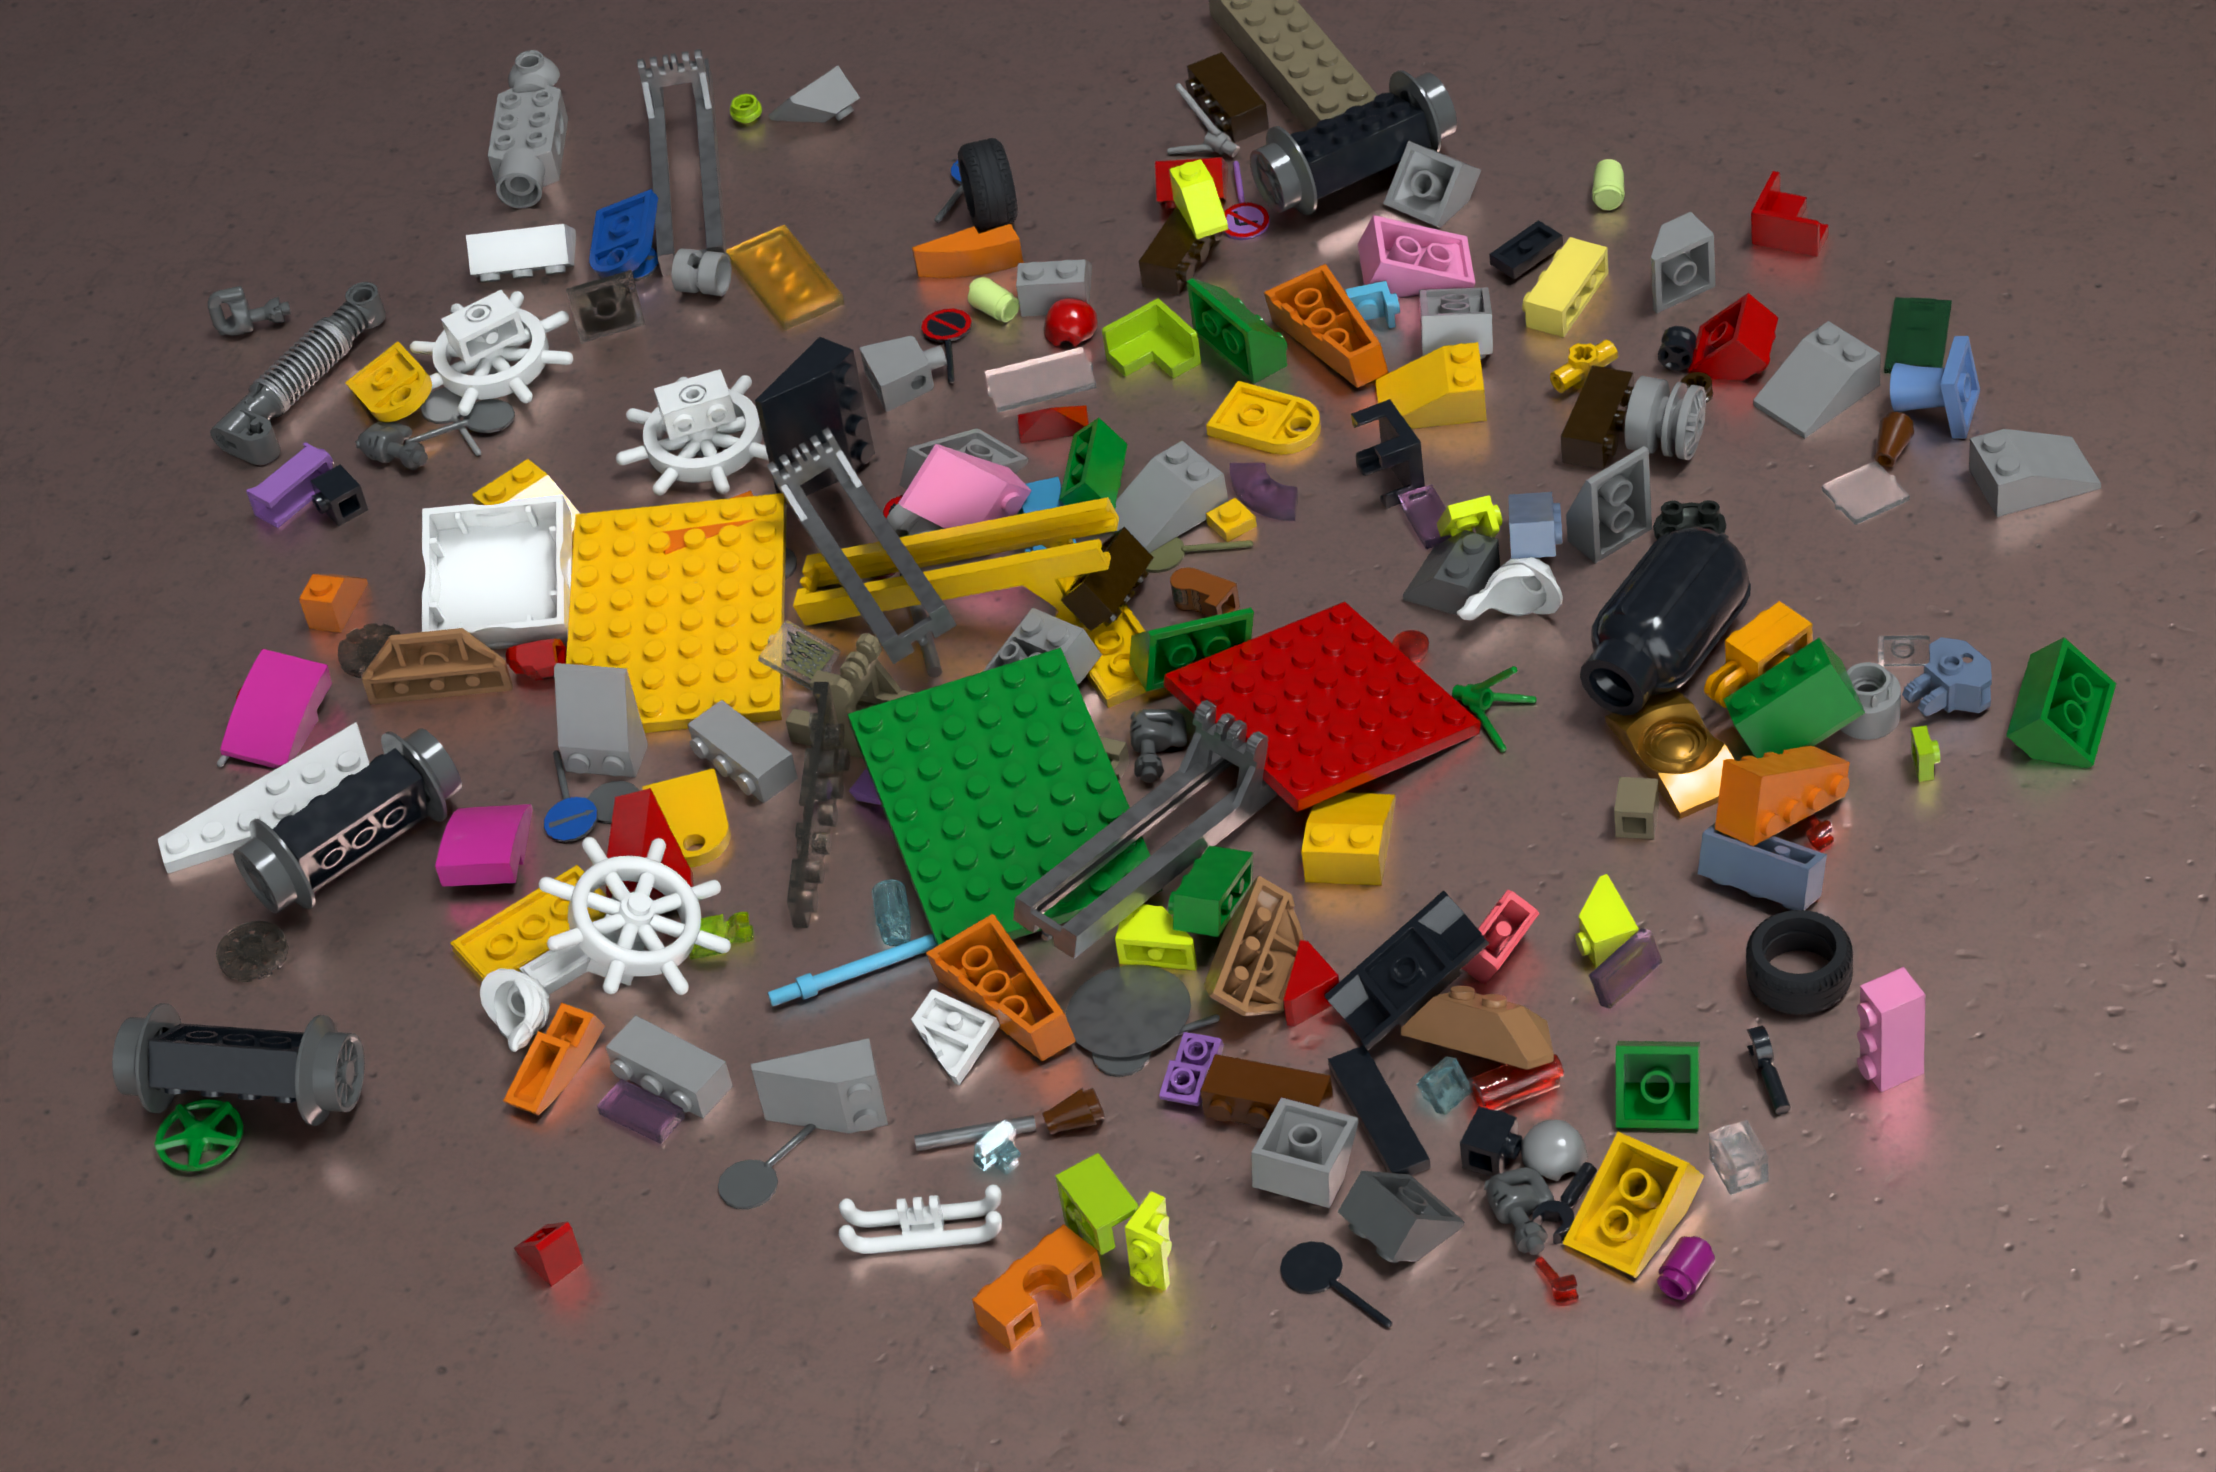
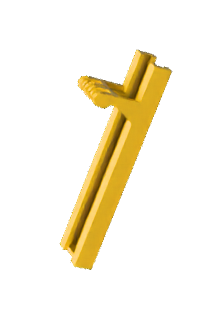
M1107 497L899 538L919 568L1043 545L1047 549L935 569L923 573L941 600L1023 585L1056 608V618L1077 625L1080 624V620L1064 605L1061 599L1078 575L1108 570L1111 555L1109 552L1101 550L1102 542L1100 539L1074 543L1072 539L1117 531L1119 516ZM879 541L841 549L860 579L899 572ZM821 553L807 555L802 571L805 577L800 579V583L804 588L797 589L793 604L803 624L807 626L861 616L843 587L816 592L817 587L840 582ZM903 576L864 583L882 612L921 604Z

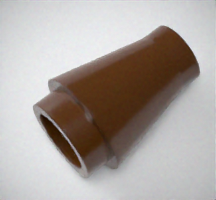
M1890 412L1880 420L1877 448L1874 455V460L1879 465L1884 467L1894 466L1896 459L1913 437L1914 423L1909 416L1900 412Z
M1081 1088L1050 1110L1042 1112L1051 1135L1062 1131L1095 1126L1098 1120L1105 1118L1094 1088L1086 1091Z

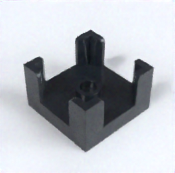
M1389 399L1351 413L1354 428L1379 419L1381 443L1359 451L1355 455L1356 465L1360 472L1367 476L1390 467L1404 486L1380 495V500L1386 509L1425 495L1421 441L1393 402Z

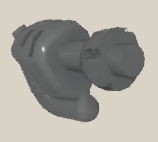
M242 286L216 291L210 295L207 301L213 326L220 335L237 336L245 334V332L250 333L254 330L253 322L269 320L274 323L285 322L284 316L291 314L289 302L281 303L279 297L270 299L264 307L250 310ZM222 303H227L232 312V315L226 320L221 307Z
M379 421L362 432L358 436V440L355 441L357 449L360 448L368 458L382 463H389L397 457L400 458L405 467L416 470L418 467L423 466L428 459L422 444L410 442L403 445L404 440L412 436V429L397 422Z
M1142 709L1138 712L1134 711L1131 715V745L1134 751L1141 753L1135 761L1134 773L1137 778L1140 777L1144 782L1152 783L1164 773L1162 760L1156 753L1163 752L1170 746L1183 748L1187 744L1185 718L1181 713L1174 710Z
M1527 1167L1496 1174L1489 1180H1486L1484 1190H1486L1489 1206L1499 1222L1505 1224L1513 1223L1515 1227L1514 1241L1518 1250L1523 1253L1529 1252L1531 1255L1542 1252L1548 1235L1540 1224L1530 1221L1528 1216L1540 1204L1554 1200V1196L1540 1173Z

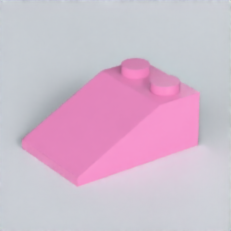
M1373 215L1358 242L1364 285L1386 281L1390 294L1396 293L1398 298L1420 295L1419 290L1473 288L1475 285L1467 236Z
M935 444L899 501V504L903 508L946 529L1017 515L1032 490L1008 467Z

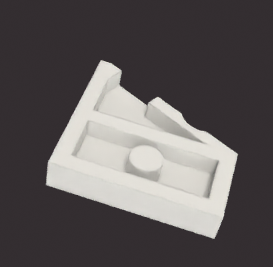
M934 989L929 992L911 1019L917 1032L957 1085L961 1084L1000 1026L996 1017Z

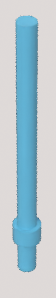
M929 934L814 976L811 973L795 978V983L769 991L767 994L772 1007L799 997L805 1000L818 995V990L928 952L937 946L933 935Z

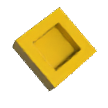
M1236 497L1206 513L1207 524L1226 542H1230L1257 527L1256 516Z

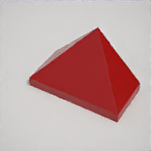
M1087 406L1053 407L1019 414L1020 443L1073 436V434L1089 424Z

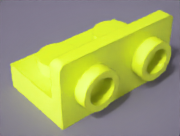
M1488 495L1448 505L1436 524L1440 537L1447 535L1453 537L1464 530L1473 532L1472 529H1475L1478 534L1495 538L1500 531L1499 526H1502V515L1498 505H1493L1491 497Z
M1150 1191L1125 1226L1130 1276L1134 1277L1144 1286H1155L1166 1291L1170 1285L1167 1258L1172 1248L1168 1229L1169 1217L1167 1216L1165 1197Z

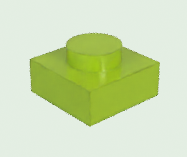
M1927 725L1911 727V757L1919 782L1934 780V764L1940 763L1937 740L1931 741Z

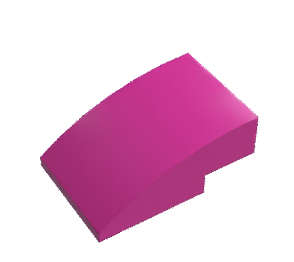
M262 649L237 697L220 748L221 755L276 769L296 758L319 720L317 708L332 685L328 665Z
M532 805L458 808L448 821L437 855L435 868L441 886L516 883L519 865H524L533 811Z

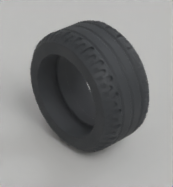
M988 138L987 140L984 139L962 145L958 151V165L966 204L973 224L980 230H986L1013 223L1018 215L1017 198L1010 165L1002 143L995 138Z
M1790 910L1770 916L1753 930L1747 942L1746 975L1748 984L1761 1002L1782 1013L1804 1015L1828 1009L1844 997L1852 981L1853 948L1850 938L1838 922L1818 912ZM1790 951L1813 952L1829 961L1823 968L1805 974L1784 972L1769 962L1775 957Z

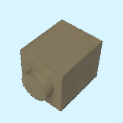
M1619 777L1614 808L1615 837L1654 839L1659 810L1658 779Z

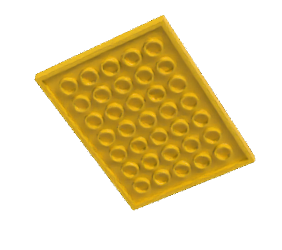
M779 493L575 514L566 664L627 668L645 733L689 729L688 723L721 700L751 723L782 720L787 501L784 495ZM756 519L738 527L727 525L719 531L718 535L706 539L705 533L701 529H691L684 535V542L687 547L667 555L664 553V550L671 544L669 535L664 533V531Z

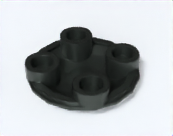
M1672 500L1665 502L1661 506V514L1655 520L1653 531L1655 538L1658 540L1661 536L1675 530L1691 527L1711 529L1721 534L1725 533L1727 526L1725 517L1720 513V506L1715 501L1706 500L1701 503L1681 504L1678 501Z

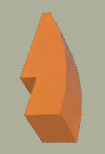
M1011 224L980 234L974 226L912 247L916 273L919 277L956 278L1003 271L1017 267L1018 263H1024L1020 239Z
M561 1003L546 1034L537 1032L503 1101L508 1105L539 1116L576 1075L596 1044L605 1025L594 1014Z

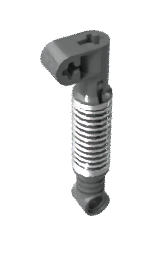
M360 282L350 287L345 295L346 301L332 316L324 317L317 321L313 328H309V331L304 333V336L299 338L298 342H295L283 356L279 357V360L274 362V365L269 367V370H265L263 375H260L258 379L253 381V384L249 387V393L211 428V437L223 451L255 465H265L277 459L281 449L270 420L273 417L277 418L285 414L290 406L294 405L295 401H298L310 387L314 386L315 382H318L330 368H333L334 364L338 363L339 359L348 353L352 347V341L364 329L377 327L385 320L386 312L376 285L370 282Z

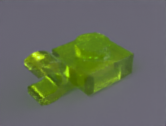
M737 912L731 915L728 921H725L723 914L701 918L700 930L726 938L730 943H745L754 940L753 925L749 924L748 912ZM694 944L689 957L692 960L723 953Z

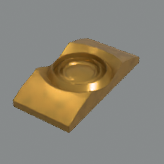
M1674 689L1664 694L1651 696L1643 708L1634 715L1624 716L1611 713L1605 716L1607 725L1646 776L1651 779H1658L1659 793L1679 819L1718 803L1723 760L1734 758L1725 743L1713 737L1694 704L1684 695Z

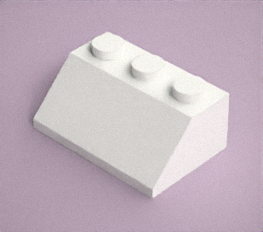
M566 224L466 235L470 275L480 277L481 282L501 280V274L513 273V278L532 277L533 271L544 269L548 275L566 272L565 267L574 266L576 231Z

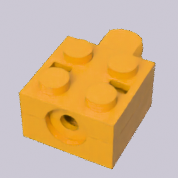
M1781 601L1769 609L1760 612L1755 619L1740 630L1732 632L1725 640L1726 664L1708 676L1704 686L1705 695L1715 700L1723 708H1727L1723 699L1813 642L1812 623Z

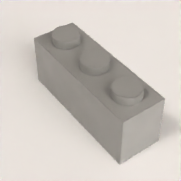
M723 700L688 723L692 739L690 746L693 752L699 758H706L713 763L722 776H729L736 781L745 794H752L765 803L798 779L792 753Z
M636 1015L606 1046L611 1063L610 1068L619 1079L623 1081L630 1080L638 1084L651 1096L657 1097L659 1095L672 1102L677 1109L685 1113L689 1111L704 1118L733 1087L726 1061Z

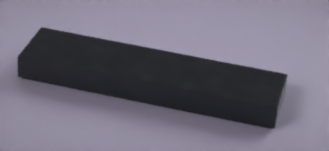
M1363 1045L1328 1058L1330 1071L1387 1172L1414 1175L1431 1168L1429 1156L1367 1048Z

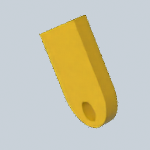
M399 341L345 382L370 413L381 422L398 421L412 414L425 402L432 389L430 376Z
M1237 381L1206 424L1207 435L1268 453L1292 454L1308 448L1317 440L1321 431V424L1317 408L1308 400ZM1301 427L1308 428L1305 431H1294L1295 429Z
M715 768L642 786L643 790L651 788L690 867L705 865L718 858L726 850L730 842L731 832ZM696 844L704 845L701 849L696 851L687 850L689 847Z

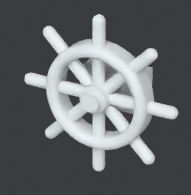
M499 290L466 307H463L461 304L452 305L450 309L451 314L441 319L444 331L439 335L436 342L413 341L410 344V351L413 354L432 355L436 373L430 375L432 380L431 390L444 385L452 393L461 396L462 399L458 406V412L462 416L470 414L476 400L494 399L515 393L521 402L529 403L533 395L527 385L541 373L546 364L569 365L573 361V355L570 352L549 350L546 337L547 332L566 324L569 321V314L566 311H559L540 321L532 313L520 309L524 300V295L521 292H513L508 299L504 292ZM532 340L529 349L517 348ZM452 357L461 358L460 361L450 365ZM509 361H517V362H518V363H516L515 365H513L512 367L508 364ZM476 368L473 376L465 374Z
M719 369L691 378L680 377L677 382L654 388L658 407L652 413L636 408H631L626 413L629 421L644 425V445L619 452L616 455L617 463L619 465H627L648 458L653 467L662 474L653 485V492L658 496L664 495L675 480L688 483L713 481L715 489L719 494L728 493L730 486L726 476L740 470L753 457L769 461L766 447L761 444L762 430L757 408L749 398L744 396L752 385V379L748 375H743L731 389H728L722 371ZM744 430L740 438L729 435ZM665 432H667L669 438L662 439ZM719 447L726 449L720 453H717ZM683 448L677 456L669 453ZM695 455H699V456H701L702 458H694V457H695Z
M587 837L583 840L582 847L593 863V866L584 872L576 886L550 877H543L539 881L541 891L570 901L568 906L570 930L551 936L547 941V947L551 951H559L578 944L585 954L590 957L586 971L605 977L603 989L608 994L616 993L620 983L630 986L634 976H653L663 973L675 993L683 995L687 993L689 985L677 966L689 956L694 944L719 953H727L731 948V943L728 939L700 930L701 909L698 901L717 895L721 890V884L716 880H710L690 887L676 871L661 863L666 849V843L663 839L657 838L652 841L646 858L639 856L607 858L596 839ZM623 881L638 882L635 892L630 893ZM606 884L612 893V898L610 899L593 892ZM652 888L663 893L665 897L652 900L650 898ZM587 907L606 913L605 917L592 922ZM677 909L681 923L662 917L660 914ZM657 931L678 939L669 946L664 947L657 936Z

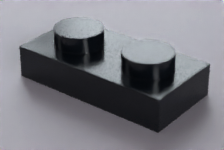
M1538 220L1489 254L1490 265L1515 279L1562 247L1563 235Z

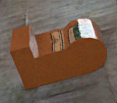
M1191 567L1178 569L1170 577L1173 601L1175 606L1181 610H1195L1207 617L1237 611L1240 608L1237 583Z

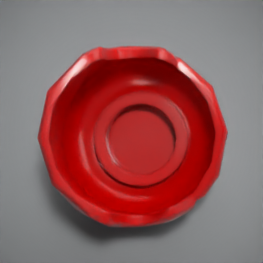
M1074 298L1060 299L1051 305L1045 317V338L1054 346H1059L1062 341H1069L1073 346H1078L1080 342L1092 338L1098 327L1097 313L1090 304Z

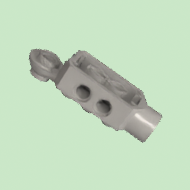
M536 50L524 51L516 57L515 64L508 76V83L511 89L497 96L488 151V159L495 180L497 195L505 204L515 208H528L535 205L541 198L543 187L559 181L568 125V116L561 89L553 87L560 77L559 69L550 59L543 57V54Z

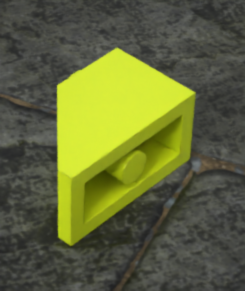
M1202 160L1187 162L1169 169L1173 200L1196 239L1228 230V223L1213 178Z
M1608 874L1602 875L1596 882L1579 914L1580 932L1575 934L1576 943L1581 955H1588L1595 969L1640 954L1639 928Z
M1142 904L1119 923L1115 936L1119 964L1149 965L1159 968L1196 971L1197 960L1193 938L1187 932L1173 930V917L1163 906Z

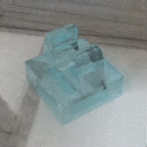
M1448 1056L1442 1059L1416 1084L1423 1098L1432 1104L1435 1112L1444 1115L1450 1112L1473 1091L1457 1059Z
M1006 1119L976 1142L973 1161L983 1171L993 1164L1005 1175L1009 1174L1019 1166L1017 1159L1021 1156L1019 1150L1014 1146L1017 1130Z

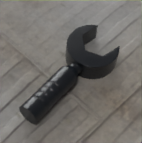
M1763 1025L1747 1029L1752 1041V1045L1747 1046L1751 1061L1756 1069L1762 1068L1761 1076L1775 1113L1785 1114L1790 1111L1791 1106L1778 1071L1773 1066L1774 1055L1768 1033Z
M1584 1162L1561 1195L1560 1201H1546L1537 1206L1533 1212L1532 1220L1540 1225L1544 1221L1560 1223L1561 1226L1553 1233L1554 1244L1564 1241L1574 1221V1212L1571 1208L1576 1205L1597 1173L1596 1167L1591 1163Z

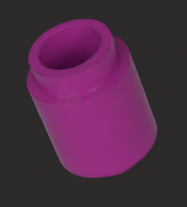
M1684 1236L1677 1241L1658 1271L1659 1278L1657 1279V1284L1665 1294L1677 1300H1684L1688 1295H1693L1715 1263V1256L1709 1243L1697 1236Z

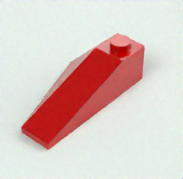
M651 788L615 797L607 858L618 856L646 858L652 841L657 838L663 839L666 843V849L661 863L676 871L690 887H693V872ZM623 881L630 893L635 892L638 882ZM606 885V897L611 899L612 893ZM652 888L650 894L652 900L665 897L663 893Z

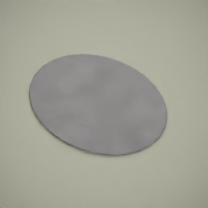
M1125 965L1103 971L1082 984L1068 1003L1066 1018L1076 1042L1083 1048L1103 1056L1129 1057L1155 1050L1173 1039L1183 1028L1189 1017L1191 1001L1186 986L1174 974L1149 965Z

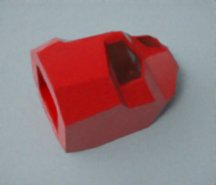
M546 639L509 647L506 649L505 656L506 664L509 665L515 674H526L533 680L540 681L555 678L554 667L556 663L566 664L567 653L561 639Z

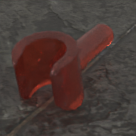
M1815 814L1805 818L1812 827L1807 831L1808 840L1816 850L1820 851L1834 842V837L1829 834L1833 830L1830 821L1824 820L1821 822Z
M1543 1257L1537 1258L1535 1264L1551 1284L1556 1303L1579 1299L1576 1291L1577 1281L1574 1274L1559 1277L1558 1273L1553 1270Z

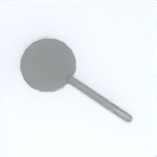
M446 387L431 392L421 405L422 415L429 422L436 424L461 421L460 418L463 416L459 414L458 406L462 397L452 393ZM465 427L459 428L458 430L474 454L480 456L481 450Z

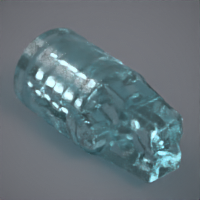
M893 879L877 883L872 888L871 893L876 923L879 927L883 943L896 947L910 942L911 916L905 885Z

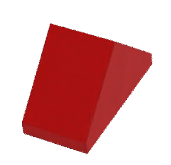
M1300 940L1283 1000L1287 1026L1295 1027L1331 1007L1332 1005L1324 995L1339 983V975L1306 940Z
M568 1222L546 1224L514 1247L517 1254L551 1287L584 1263L573 1229Z

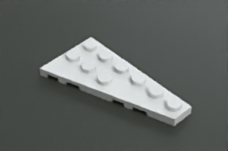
M357 722L158 838L167 873L169 874L233 853L235 849L251 840L249 823L253 819H259L273 829L284 817L294 815L305 808L314 797L326 794L337 787L346 776L355 775L367 767L370 763Z

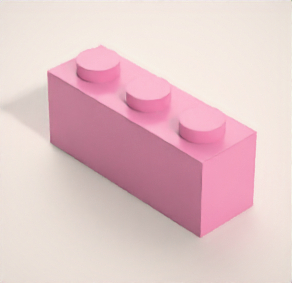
M1904 967L1860 985V1004L1857 1005L1860 1017V1031L1857 1032L1860 1044V1057L1857 1058V1064L1863 1077L1866 1080L1871 1079L1880 1092H1883L1924 1074L1925 993Z

